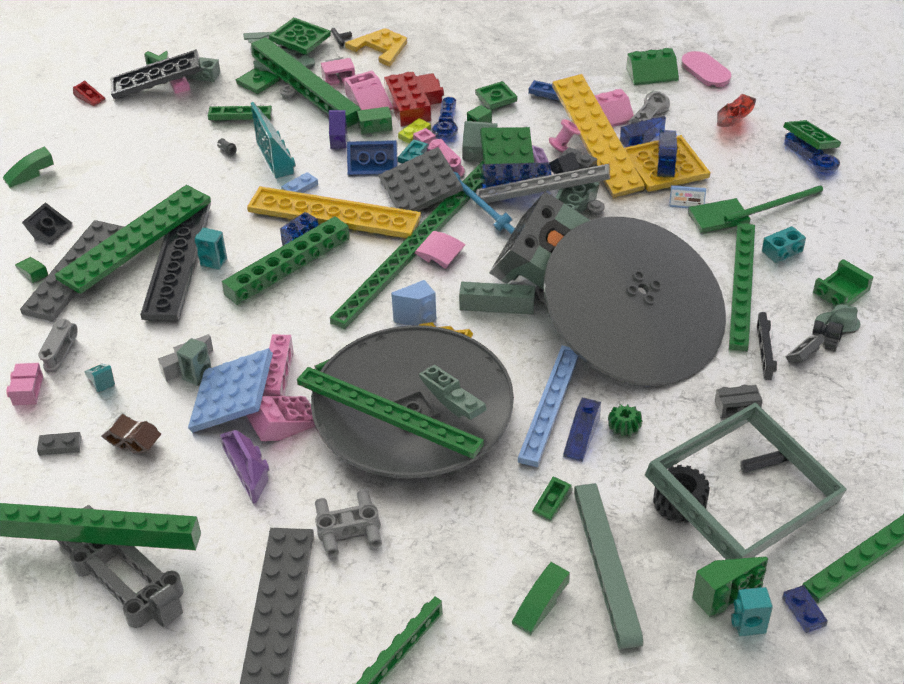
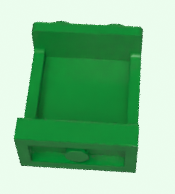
M842 259L838 263L837 271L824 280L821 278L815 280L813 293L834 306L840 304L850 306L870 291L874 276Z

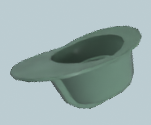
M845 304L837 305L831 312L822 313L815 319V321H823L824 324L829 322L844 324L843 332L856 331L861 325L860 320L857 318V308Z

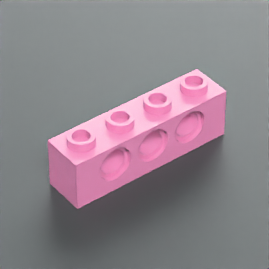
M272 334L269 349L273 355L263 396H285L294 352L291 335Z

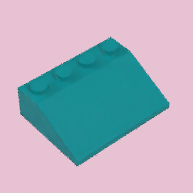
M250 102L256 143L275 179L294 174L295 160L291 157L289 149L286 148L284 140L281 139L279 131L275 130L273 124L254 102Z

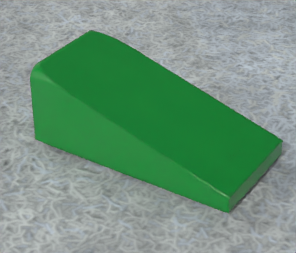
M31 256L15 264V267L32 283L48 276L46 266Z
M553 476L532 512L552 521L573 491L572 485Z

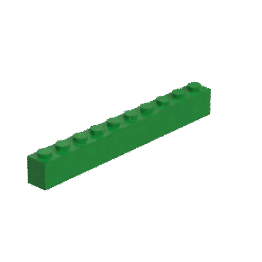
M265 37L251 43L252 56L268 67L273 73L329 115V110H345L347 128L358 123L357 111L361 110L359 106L286 53L274 42Z
M0 503V537L196 551L201 536L197 516Z

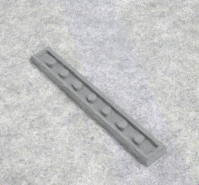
M609 164L477 189L476 194L486 203L544 191L609 180L610 166Z

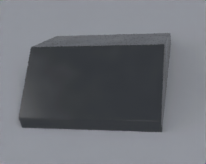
M45 202L23 220L22 224L34 239L51 244L72 225V222Z

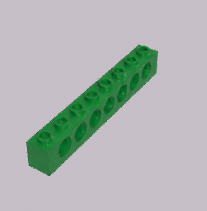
M336 216L332 217L222 280L224 295L236 305L242 303L349 240L348 225Z

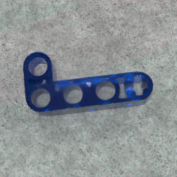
M659 130L657 177L674 178L677 155L676 131Z

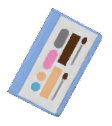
M671 185L669 206L688 208L705 204L706 188Z

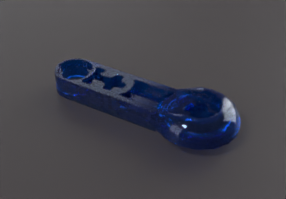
M454 97L443 98L439 121L431 128L432 133L438 139H452L458 133V126L454 122L456 113V99Z
M791 132L785 134L784 144L811 162L815 171L830 174L838 170L840 161L836 157L824 154L822 149H816Z

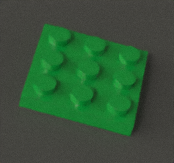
M293 17L271 33L269 40L307 55L331 36V31Z
M530 127L481 128L480 135L485 177L535 175Z

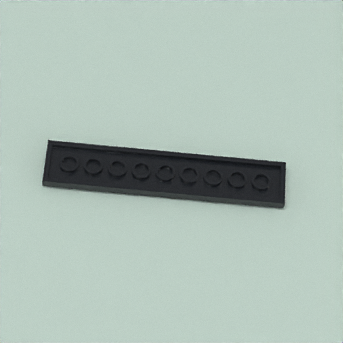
M211 203L165 234L140 313L141 320H179L198 252L195 236L205 227Z

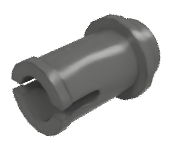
M224 138L218 140L217 143L219 144H217V147L224 150L227 155H234L237 148L234 143H229Z

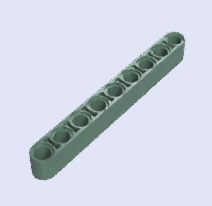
M596 483L574 486L577 508L618 649L643 646L642 630Z

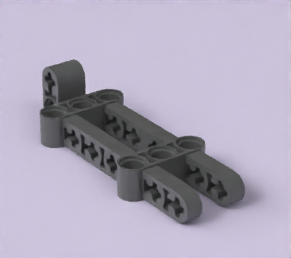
M90 505L84 507L85 509H93ZM57 541L70 553V560L76 575L84 577L91 574L123 605V612L130 627L139 628L151 619L165 627L183 613L179 598L183 595L184 589L179 573L172 570L163 573L135 546ZM119 555L149 584L135 593L105 563Z

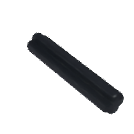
M778 450L742 460L740 468L743 472H749L789 460Z

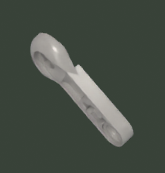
M659 91L648 93L644 98L642 108L629 120L626 127L627 131L631 134H639L658 113L669 109V98Z

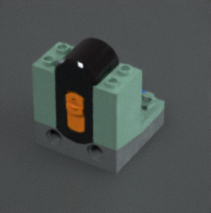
M544 191L521 217L489 273L505 284H508L511 280L515 281L521 275L544 290L545 269L554 248L568 232L590 220Z

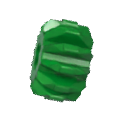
M619 404L618 407H613L611 412H609L608 426L609 430H613L614 435L621 434V437L624 435L631 437L632 433L638 434L639 429H641L642 415L641 411H637L636 406L629 407V404L626 406Z

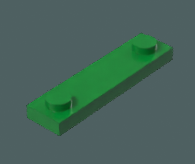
M210 106L207 115L208 120L215 121L253 120L251 106ZM257 106L268 119H271L272 106Z

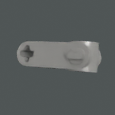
M61 319L53 324L38 353L39 359L43 361V368L47 372H54L59 369L70 347L77 338L78 327L68 319Z

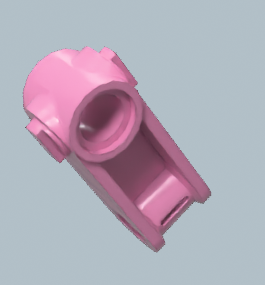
M442 139L431 141L427 151L439 147L453 172H457L462 177L465 169L461 165V158Z

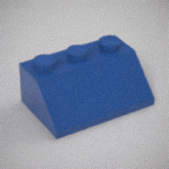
M397 140L347 142L348 175L381 174L398 166Z

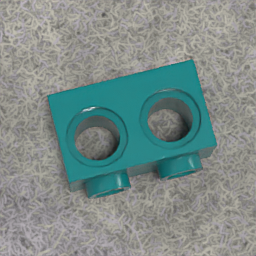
M790 226L764 237L762 252L774 263L780 262L803 252L806 237L793 226Z
M203 227L195 236L200 266L220 270L227 260L223 232Z

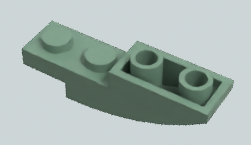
M433 365L419 373L420 379L431 393L457 417L460 418L464 415L472 420L487 410L484 402L461 388L459 380L438 366Z

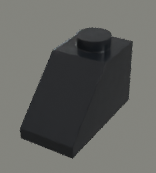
M574 152L549 162L551 171L554 174L574 171L580 168Z

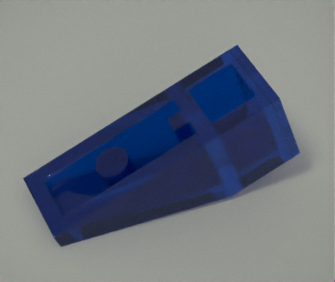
M661 116L622 126L620 129V141L625 147L652 141L665 131L666 117Z
M581 398L573 419L563 457L583 462L600 420L601 402Z

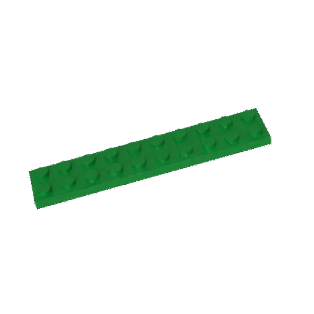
M186 184L55 274L56 280L79 294L83 293L210 204L211 197Z

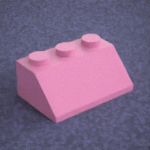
M622 89L594 95L612 127L626 124L634 116L629 97Z

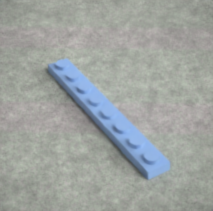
M561 346L519 453L518 463L534 467L539 466L579 356L570 347Z

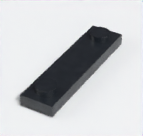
M760 312L756 327L763 377L765 380H772L773 372L777 371V361L773 360L769 333L771 321L767 320L766 312Z

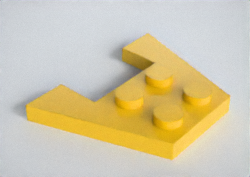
M383 28L345 42V48L357 52L364 46H368L382 52L383 54L378 57L379 62L390 67L407 44V37Z

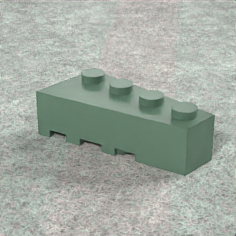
M593 182L559 189L555 198L582 214L587 209L588 203L596 199L600 183Z

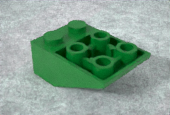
M765 556L715 560L697 570L692 599L709 617L716 613L724 612L728 606L734 603V600H737L739 590L763 587L768 558Z

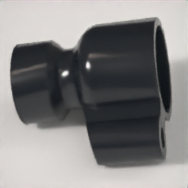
M816 320L812 335H824L825 348L837 350L844 324L836 322L824 324L823 321Z

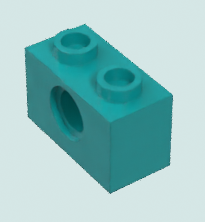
M767 587L738 591L737 600H734V613L731 614L732 626L737 628L739 636L767 633L773 608Z

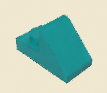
M101 363L84 371L86 377L92 380L98 393L115 385L112 368L109 364Z

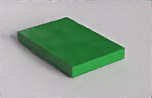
M807 120L784 123L783 128L818 150L839 148L841 145V141Z
M737 198L688 207V213L701 233L735 227L737 223L750 224L751 220L749 216L728 223L724 222V216L744 210Z

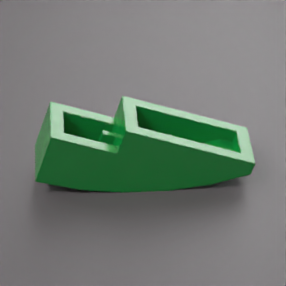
M45 146L29 153L2 177L4 182L10 188L40 176L39 170L54 165L52 154Z
M550 562L526 595L512 620V624L531 635L557 604V597L569 584L570 572Z

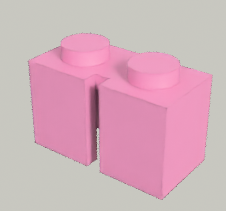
M351 58L321 63L323 80L330 85L339 83L336 73L339 74L342 83H344L345 78L355 76V67Z
M39 363L15 364L14 371L10 374V386H7L6 389L7 397L11 399L12 405L37 404L43 380Z

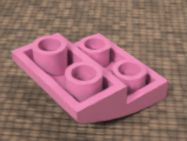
M433 231L415 251V254L428 263L433 260L446 269L463 250L465 244L450 235Z

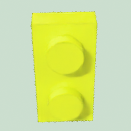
M419 118L398 132V138L410 144L414 133L425 128L430 131L431 124Z

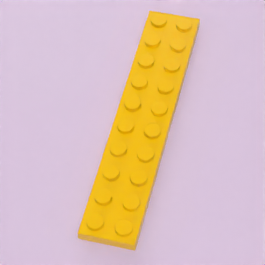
M583 74L552 81V87L571 122L580 130L579 137L588 154L597 158V166L609 164L610 179L603 180L612 198L644 190L645 185Z
M259 186L247 206L248 212L317 224H322L336 216L347 224L349 229L401 238L411 236L421 219V212L262 186Z

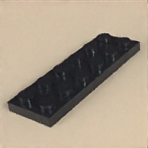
M197 49L110 77L112 98H122L125 95L137 93L141 90L150 89L156 85L166 84L169 81L200 72V59Z

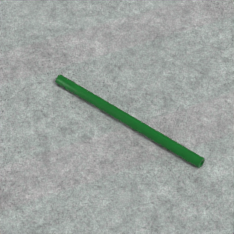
M819 185L726 215L723 218L724 222L728 223L823 192V187Z

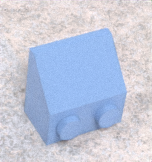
M425 280L391 293L393 321L395 323L414 326L437 320L436 293Z

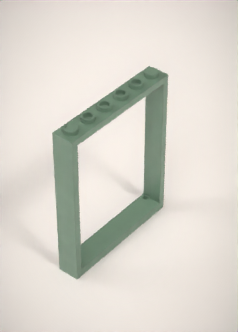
M756 402L652 460L645 472L647 479L726 560L757 556L837 504L847 490ZM749 422L827 497L745 549L667 469Z

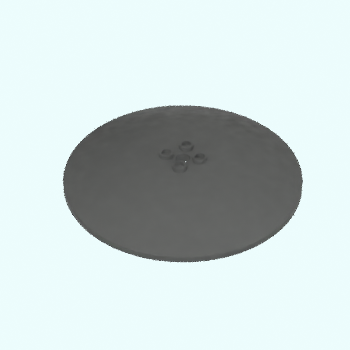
M598 218L585 222L568 232L558 242L549 257L544 274V297L550 318L556 330L571 350L601 373L635 385H669L696 374L717 353L722 343L726 325V310L722 291L704 259L688 243L669 230L636 218ZM638 287L643 288L646 294L641 293Z
M420 325L392 327L358 338L332 356L320 372L409 409L414 408L417 410L416 412L484 439V446L474 459L312 391L311 411L315 428L320 438L334 454L345 462L366 472L380 476L406 479L425 478L449 473L483 456L499 441L506 431L511 420L514 404L513 386L510 376L502 362L492 351L475 339L459 332L440 327ZM433 365L438 366L459 380L461 388L484 402L487 410L472 420L464 415L460 418L457 417L431 393L420 379L419 373Z

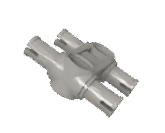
M364 489L357 492L359 506L329 511L325 498H319L315 501L317 534L324 544L327 557H335L339 554L336 540L367 534L371 548H378L382 545L379 532L381 523L378 509L372 504L368 490Z

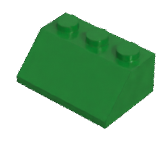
M672 48L627 53L626 69L633 85L679 80L677 59Z

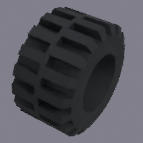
M677 465V467L672 466L668 468V471L706 509L710 491L709 481L705 479L706 476L703 473L700 474L696 468L691 469V466L688 465L686 467ZM655 487L653 504H655V509L660 511V515L667 516V519L670 521L674 519L678 523L681 521L689 522Z

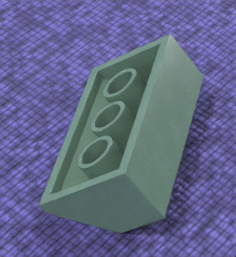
M461 281L459 310L533 315L536 286Z

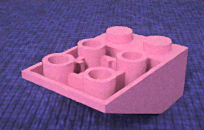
M373 70L344 79L345 95L350 101L359 106L361 110L388 106L390 110H393L386 91Z
M263 396L259 411L246 415L261 441H280L315 427L311 404L306 396Z

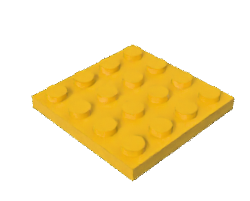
M682 135L624 148L648 192L669 188L671 185L676 186L710 178L711 172Z

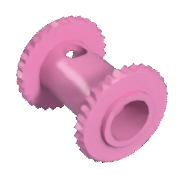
M566 119L561 120L563 128L557 137L549 138V143L560 152H564L568 148L566 145L574 134L580 135L578 127Z

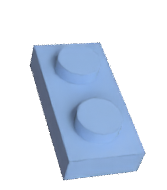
M306 172L281 186V189L304 193L317 186L318 179Z

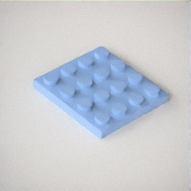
M267 348L204 370L188 429L194 433L258 412L273 355L271 350Z

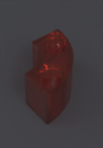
M741 94L732 103H727L717 112V126L731 127L736 125L752 112L756 98Z

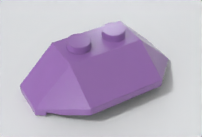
M233 430L220 434L225 454L253 504L257 503L268 482L267 472L270 469L267 461L261 459L262 455L259 447L254 446L251 439L239 431Z

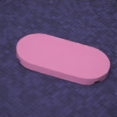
M692 51L682 56V67L707 86L715 85V87H723L729 84L731 72L707 53Z

